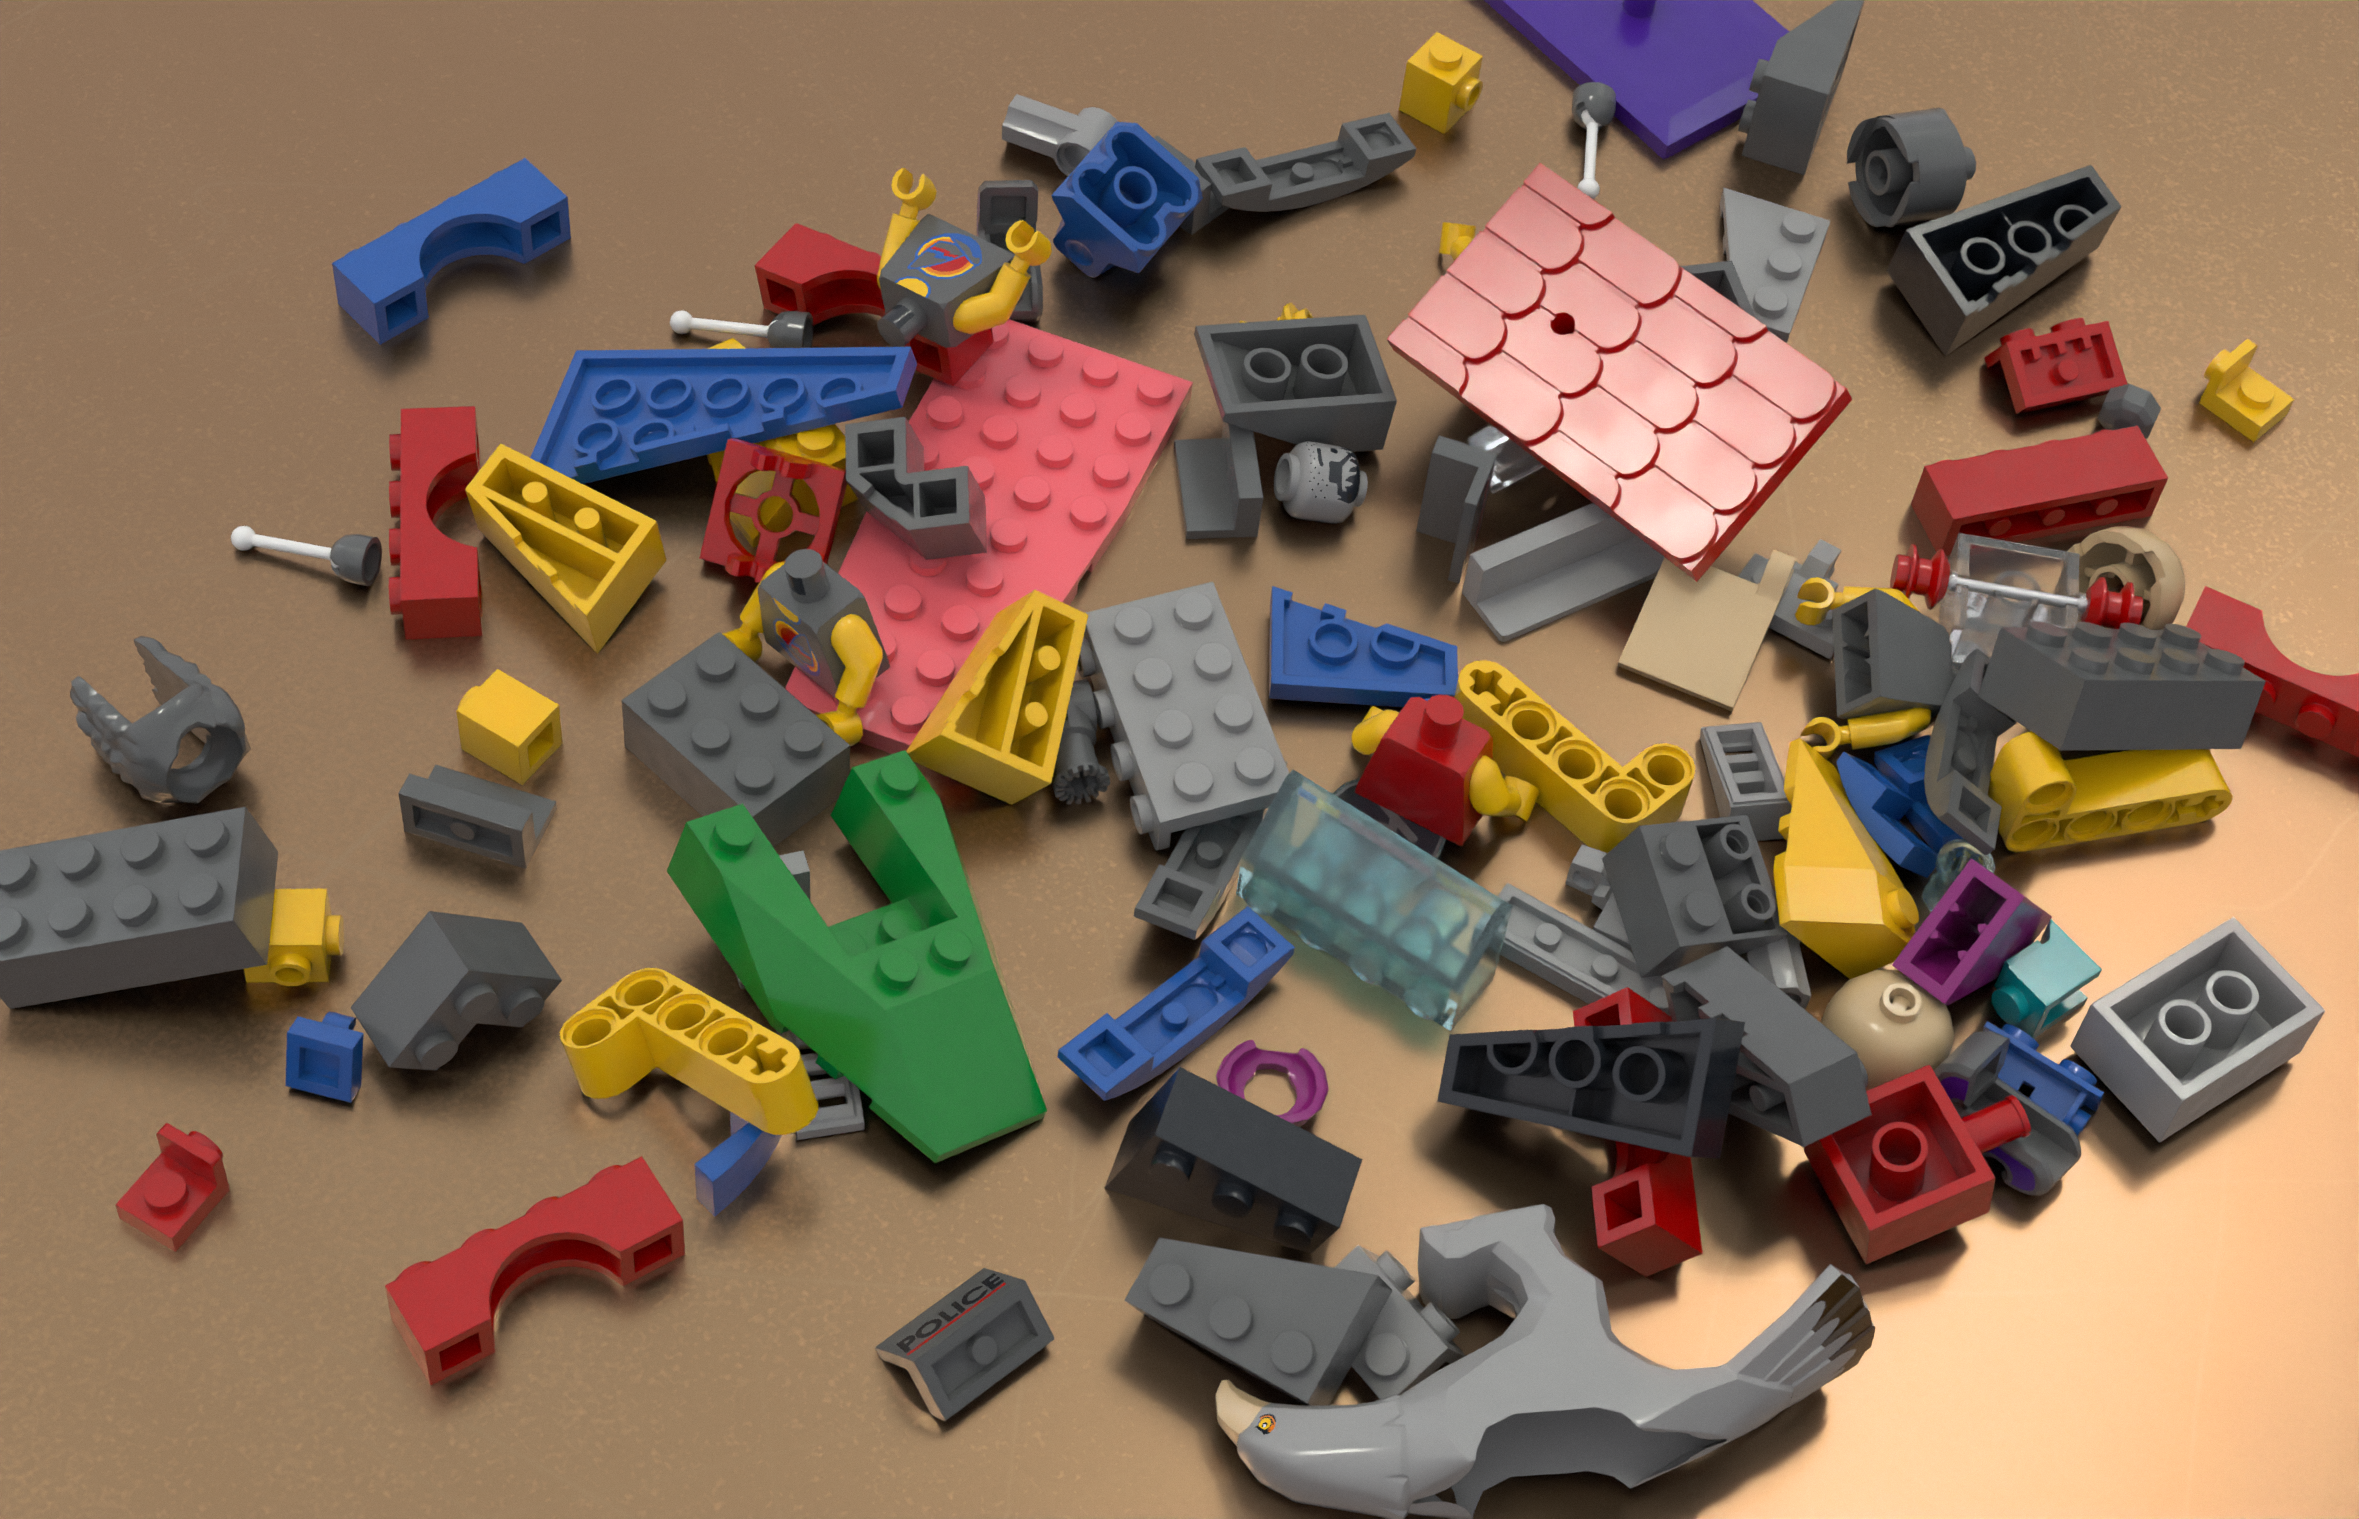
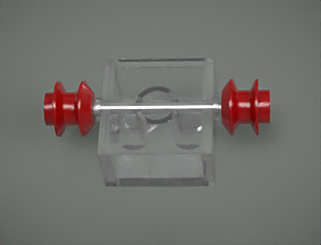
M1958 533L1949 559H1947L1943 549H1938L1931 560L1919 558L1916 545L1911 544L1907 555H1896L1890 578V588L1900 590L1908 599L1912 594L1924 596L1927 609L1932 610L1940 602L1939 624L1943 625L1949 634L1951 667L1958 670L1968 654L1976 648L1991 658L2001 627L2028 628L2030 622L2041 621L2060 628H2075L2078 619H2081V622L2092 623L2109 629H2119L2122 623L2139 625L2143 610V598L2134 595V585L2132 582H2127L2118 593L2108 591L2106 579L2100 577L2087 589L2086 593L2079 592L2080 554L1963 533Z

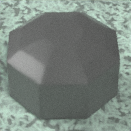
M2126 384L2110 388L2099 413L2098 420L2104 429L2109 430L2138 426L2145 439H2147L2161 407L2150 391L2132 384Z

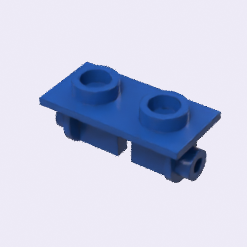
M1987 1021L1983 1031H1993L2010 1038L2004 1066L2000 1070L1998 1077L2017 1091H2019L2023 1083L2032 1088L2034 1091L2029 1099L2072 1127L2078 1137L2091 1117L2090 1114L2081 1110L2082 1106L2086 1105L2092 1110L2097 1111L2104 1094L2103 1091L2094 1086L2097 1079L2089 1071L2070 1060L2063 1059L2060 1064H2057L2037 1052L2038 1042L2021 1029L2010 1024H2004L2003 1028L2000 1029Z

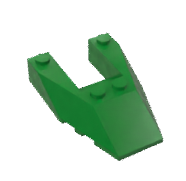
M905 750L852 767L830 815L892 904L831 926H827L743 803L686 822L667 868V873L769 1024L780 1034L791 1031L818 1054L815 1063L835 1080L845 1076L873 1100L869 1108L934 1163L1044 1118L1047 1108L991 935L939 796Z

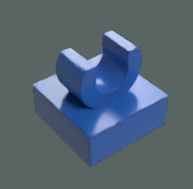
M331 1011L325 1015L322 1022L298 1016L287 1031L285 1086L351 1103L361 1088L364 1033L353 1030L356 1026L357 1018Z

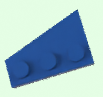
M1272 586L1269 634V699L1404 707L1411 697L1427 699L1436 695L1455 696L1458 682L1457 646L1388 623L1375 628L1345 618L1347 612L1345 609L1325 603L1322 610L1292 601L1293 592Z

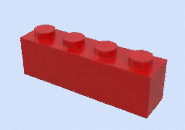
M2138 426L2118 430L2105 429L2091 435L2065 440L2052 439L2038 445L2011 450L1999 449L1985 455L1958 460L1946 459L1932 465L1924 466L1911 506L1935 551L1943 549L1946 556L2150 517L2166 485L2168 476Z

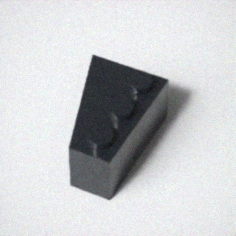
M1180 1067L1129 1122L1105 1189L1312 1254L1340 1228L1362 1159Z

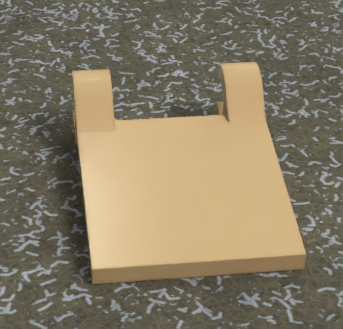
M1773 550L1760 583L1756 584L1712 566L1696 582L1664 557L1618 661V666L1733 712L1777 607L1792 578L1797 558Z

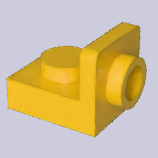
M2247 339L2231 353L2226 349L2222 350L2211 361L2204 373V378L2209 381L2199 403L2248 439L2255 442L2288 414L2294 399L2249 367L2258 345Z

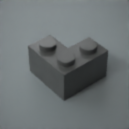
M429 911L350 1008L389 1067L437 1071L454 1057L458 1050V1045L476 1023L524 1027L526 1023L539 1015L544 1007L545 1000L560 984L562 979L522 922Z

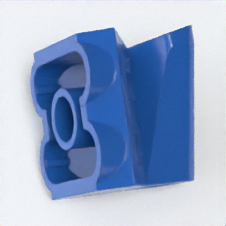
M1116 122L1051 195L1062 217L1054 236L1053 244L1065 257L1090 277L1095 278L1115 265L1139 273L1203 199L1199 178L1139 124Z

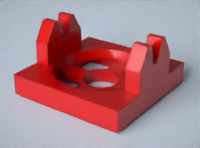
M736 438L728 439L699 559L726 566L725 570L729 574L737 577L750 576L755 578V582L759 583L771 566L778 562L786 561H776L780 540L797 530L814 535L812 543L806 549L818 552L823 562L828 564L847 487L846 469ZM758 471L776 472L772 490L762 493L758 498L736 493L737 487L752 473ZM795 479L804 480L814 492L819 506V516L802 511L799 501L792 494ZM772 496L785 499L793 511V520L790 526L782 532H774L768 529L763 524L760 516L763 503ZM730 512L752 518L754 527L761 534L756 556L749 553L736 538L730 522Z

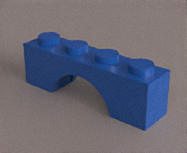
M524 158L504 170L495 172L489 178L460 194L449 197L436 207L408 222L398 225L392 231L358 249L350 251L344 257L333 262L332 267L338 304L381 345L429 318L426 288L433 276L446 265L456 260L476 255L502 256L525 264L570 239L568 197Z

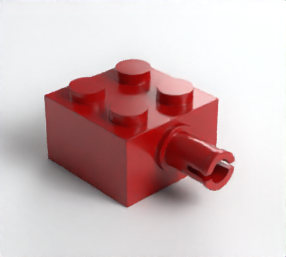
M1929 1064L1866 1091L1871 1110L1870 1116L1804 1147L1806 1157L1865 1264H1869L1988 1213L1991 1206L1995 1176L1982 1154L2016 1139L2030 1136L2031 1126L2023 1106L2014 1095H2009L2000 1102L1961 1118Z

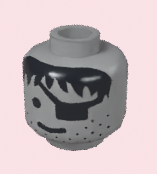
M1311 441L1299 443L1290 453L1283 454L1279 459L1274 476L1275 497L1277 500L1282 501L1284 509L1291 517L1327 524H1337L1346 520L1354 506L1359 507L1362 505L1368 487L1367 475L1364 471H1360L1357 456L1350 449Z

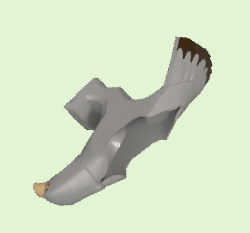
M1541 1204L1420 1228L1418 1280L1419 1293L1423 1303L1427 1305L1432 1301L1450 1319L1461 1318L1479 1308L1491 1305L1515 1319L1502 1336L1440 1369L1400 1396L1393 1395L1378 1401L1356 1405L1313 1406L1269 1403L1239 1390L1230 1380H1222L1215 1396L1217 1421L1237 1446L1239 1458L1261 1484L1293 1502L1386 1519H1405L1408 1514L1449 1519H1473V1513L1482 1492L1509 1477L1592 1471L1614 1476L1631 1489L1704 1456L1758 1428L1782 1410L1798 1403L1858 1365L1865 1351L1872 1346L1876 1326L1871 1320L1870 1311L1862 1297L1860 1288L1852 1276L1830 1264L1784 1314L1726 1364L1716 1367L1673 1369L1648 1359L1619 1341L1611 1329L1602 1281L1565 1256L1555 1236V1217L1552 1208ZM1451 1487L1457 1504L1443 1502L1435 1494Z

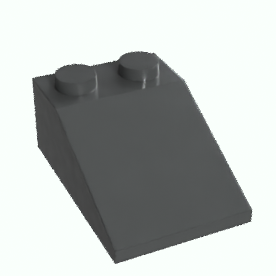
M1865 0L1835 1L1779 38L1769 61L1759 58L1749 91L1758 93L1757 101L1748 99L1738 131L1747 133L1742 156L1805 175L1843 75Z
M1366 315L1200 325L1195 327L1194 336L1223 422L1296 445L1311 441L1346 447L1352 452L1383 450L1397 399Z

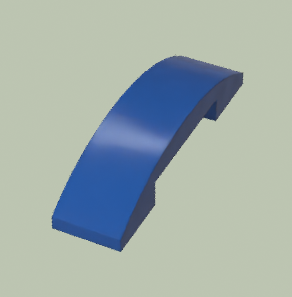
M1247 906L1202 941L1199 957L1116 1020L1106 1013L1058 1050L1057 1058L1104 1101L1125 1094L1175 1065L1221 1029L1280 971L1292 957L1295 947Z

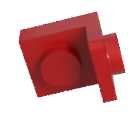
M166 1123L156 1134L161 1154L115 1206L119 1219L176 1252L229 1192L230 1188L222 1160L224 1156L220 1148L200 1132L190 1131L187 1135Z

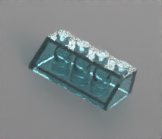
M1294 769L1284 779L1241 858L1236 895L1243 898L1247 905L1258 914L1271 916L1296 932L1301 940L1311 948L1326 951L1351 967L1353 972L1364 982L1379 985L1404 1001L1410 1010L1419 1017L1426 1020H1434L1449 1031L1456 1026L1493 981L1513 908L1509 903Z

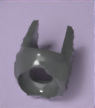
M140 636L134 639L138 654L144 659L145 672L151 678V684L155 686L152 692L161 706L131 723L102 695L97 693L89 683L80 676H77L71 681L70 698L72 703L79 709L76 716L78 727L86 736L91 738V745L103 757L104 762L110 764L112 772L121 774L123 782L131 783L136 787L142 799L159 803L188 802L198 804L220 785L231 780L242 759L251 750L247 735L245 734L243 717L228 692L212 684L206 675L200 673L196 663L185 662L181 656L168 652L154 638ZM189 731L205 743L201 754L191 764L179 769L171 768L179 754L181 739Z

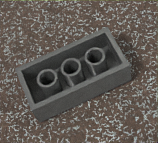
M2032 621L2028 628H2000L1978 697L2060 750L2241 749L2266 681L2243 668L2245 661L2238 655L2220 649L2209 648L2200 642V633L2179 624L2169 623L2165 624L2163 630H2151L2133 623H2122L2119 629H2106L2087 622H2077L2075 628H2060L2046 622Z
M246 807L0 850V998L10 1009L267 965L278 850Z

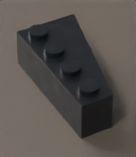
M2089 165L1906 229L1886 271L1946 357L2099 248L2122 206L2093 166Z
M1711 1018L1677 1022H1645L1628 1025L1577 1026L1545 1030L1531 1029L1450 1034L1437 1102L1678 1155L1720 1159L1745 1022Z

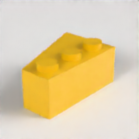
M501 443L465 489L478 529L597 654L666 562L656 520Z
M1033 590L998 612L906 752L913 762L1011 805L1050 785L1088 614L1037 590Z

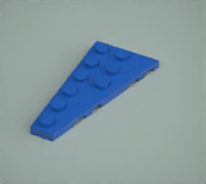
M911 347L576 350L530 458L581 484H586L724 451L727 440L731 438L757 443L903 407L917 362Z

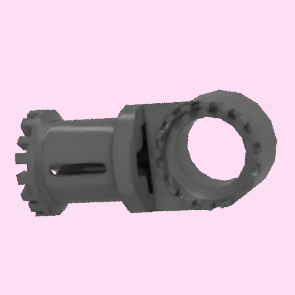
M1087 679L1073 682L1054 768L1056 777L1052 786L1056 798L1059 797L1061 801L1066 800V803L1070 805L1073 800H1075V804H1081L1082 798H1085L1086 803L1092 801L1091 795L1097 798L1099 796L1098 791L1106 792L1108 790L1107 786L1111 783L1107 769L1098 764L1093 748L1097 741V714L1092 689Z

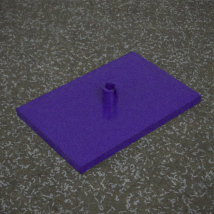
M1484 0L1579 85L1599 82L1610 86L1616 93V111L1614 116L1663 160L1742 118L1748 99L1757 101L1758 93L1749 91L1759 58L1769 61L1777 40L1789 32L1753 0Z

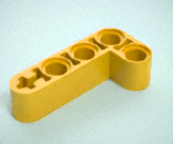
M1487 660L1474 661L1467 664L1460 671L1454 698L1460 701L1463 706V719L1487 730L1493 737V760L1497 763L1500 771L1505 776L1521 779L1540 789L1536 802L1588 847L1609 853L1638 826L1676 822L1682 815L1696 769L1693 759L1685 750L1667 743L1654 744L1622 767L1500 664Z
M2032 731L2011 739L2002 747L1990 773L1991 778L1988 796L2002 807L1998 827L1999 833L2008 850L2014 852H2026L2199 823L2222 813L2231 804L2233 798L2210 749L2127 750L2064 761L2058 748Z
M644 968L623 977L572 1015L560 1030V1040L579 1087L586 1096L594 1099H607L621 1094L657 1067L762 1131L773 1135H787L801 1130L810 1124L816 1117L819 1109L818 1101L800 1051L792 1042L659 968Z

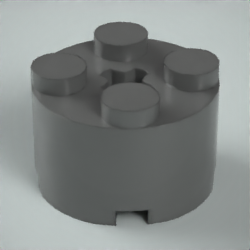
M1942 108L1881 115L1863 120L1855 128L1847 150V164L1855 163L1857 180L1848 182L1852 201L1861 217L1868 224L1875 227H1899L1925 223L1954 213L1963 198L1966 180L1972 179L1976 171V160L1973 151L1969 147L1963 146L1958 130L1949 119L1947 112Z

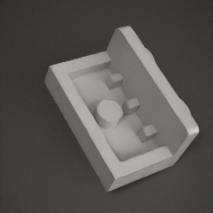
M1357 1245L1334 1267L1379 1275L1393 1290L1351 1365L1380 1400L1393 1395L1400 1396L1432 1375L1444 1362L1452 1364L1465 1357V1354L1453 1341L1460 1333L1457 1326L1432 1301L1425 1307L1420 1304L1408 1290L1415 1282V1279L1389 1251L1386 1250L1379 1257L1377 1254Z

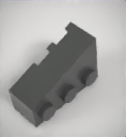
M1728 946L1661 976L1672 1022L1711 1018L1745 1022L1729 1114L1802 1147L1871 1115L1866 1093L1868 1075L1857 1052Z
M1159 1238L1124 1301L1148 1318L1303 1405L1325 1406L1330 1405L1393 1290L1379 1275Z

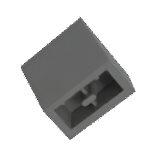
M1748 815L1641 825L1602 858L1641 978L1662 976L1726 946L1736 954L1741 955L1781 940L1789 934L1779 924L1777 898Z

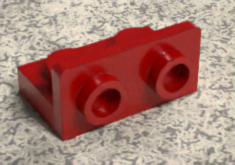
M2084 318L2070 319L2050 328L2051 333L2035 336L2033 328L2015 331L2001 337V346L1984 357L1987 369L2002 366L2016 414L2106 395L2109 393L2110 388L2127 384L2109 321L2086 325Z

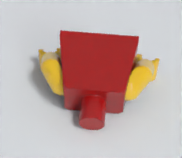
M1436 695L1428 701L1420 697H1411L1400 713L1389 709L1383 711L1372 706L1362 722L1354 728L1351 736L1352 745L1359 753L1363 755L1374 753L1355 788V793L1461 847L1483 815L1494 817H1510L1514 815L1528 822L1540 794V789L1512 776H1505V779L1503 778L1497 763L1493 760V737L1487 730L1463 719L1464 709L1462 704L1449 695Z

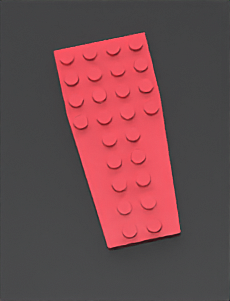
M1010 319L1005 324L992 328L994 343L954 386L935 378L933 379L910 418L909 423L924 447V471L968 466L985 495L987 553L926 560L866 511L838 574L859 589L865 597L889 660L890 668L875 679L865 707L857 708L856 713L859 715L863 726V736L859 741L860 743L890 754L903 750L907 751L995 615L1033 590L1044 593L1067 605L1071 604L1077 595L1078 583L1087 570L1093 571L1127 520L1191 399L1193 382ZM795 666L785 689L815 715L837 711L839 701Z

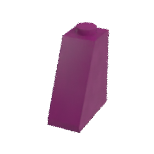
M1971 858L1893 962L1892 966L1948 1006L1998 978L2005 961L2034 943L2050 919H2052V916Z

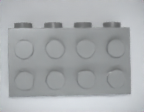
M1213 582L1086 612L1088 619L1077 670L1082 678L1091 677L1095 691L1092 693L1095 701L1098 726L1100 729L1109 727L1115 742L1111 744L1110 749L1116 775L1120 781L1129 779L1135 795L1130 798V807L1136 829L1139 834L1149 833L1156 851L1170 847L1172 832L1293 801L1295 793L1294 783Z

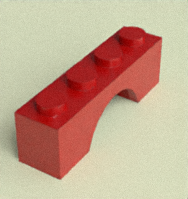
M795 223L754 265L763 307L774 313L780 314L787 311L810 312L813 317V326L826 319L843 314L866 313L881 317L885 315L881 289L877 284L881 255L838 240L830 234L820 233ZM992 328L975 333L956 347L945 348L917 334L904 347L912 348L917 362L915 371L954 386L994 343Z
M475 406L401 409V434L389 435L391 470L400 471V481H389L391 518H400V528L389 529L391 566H400V577H389L391 615L402 614L406 640L483 636L482 584L478 550L476 547L459 543L447 537L435 526L439 517L450 506L467 498L465 489L480 470V443Z
M2205 586L2186 627L2200 633V642L2209 648L2228 651L2241 657L2245 661L2243 668L2266 681L2255 712L2300 731L2309 737L2316 738L2359 757V673L2344 676L2325 675L2297 665L2284 656L2269 638L2265 629L2262 610Z
M1629 987L1573 1011L1574 1027L1672 1022L1671 1016ZM1616 1141L1617 1165L1613 1178L1591 1187L1598 1248L1645 1277L1702 1255L1703 1250L1691 1157Z
M642 1156L623 1166L612 1165L606 1167L580 1188L560 1198L556 1196L545 1198L534 1204L524 1216L498 1229L489 1228L481 1230L470 1236L460 1248L432 1262L421 1261L406 1268L398 1275L396 1280L385 1285L391 1319L431 1386L496 1352L494 1330L497 1315L506 1298L525 1280L550 1269L580 1267L602 1273L621 1286H625L685 1255L683 1219Z

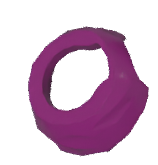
M1248 1040L1237 1045L1225 1056L1217 1071V1085L1245 1099V1087L1254 1078L1257 1070L1273 1069L1286 1073L1295 1091L1296 1102L1288 1112L1276 1116L1298 1127L1304 1125L1315 1113L1322 1109L1329 1091L1325 1069L1313 1053L1303 1048L1299 1049L1297 1053L1269 1051L1258 1048L1254 1040Z

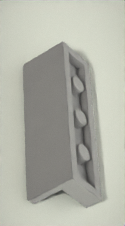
M1591 503L1471 553L1462 593L1497 639L1501 642H1506L1656 578L1664 556L1597 505Z

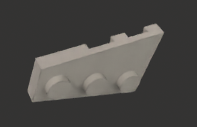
M1724 188L1719 203L1720 216L1724 218L1725 232L1722 239L1724 255H1727V261L1733 262L1756 319L1765 324L1771 333L1787 343L1831 221Z

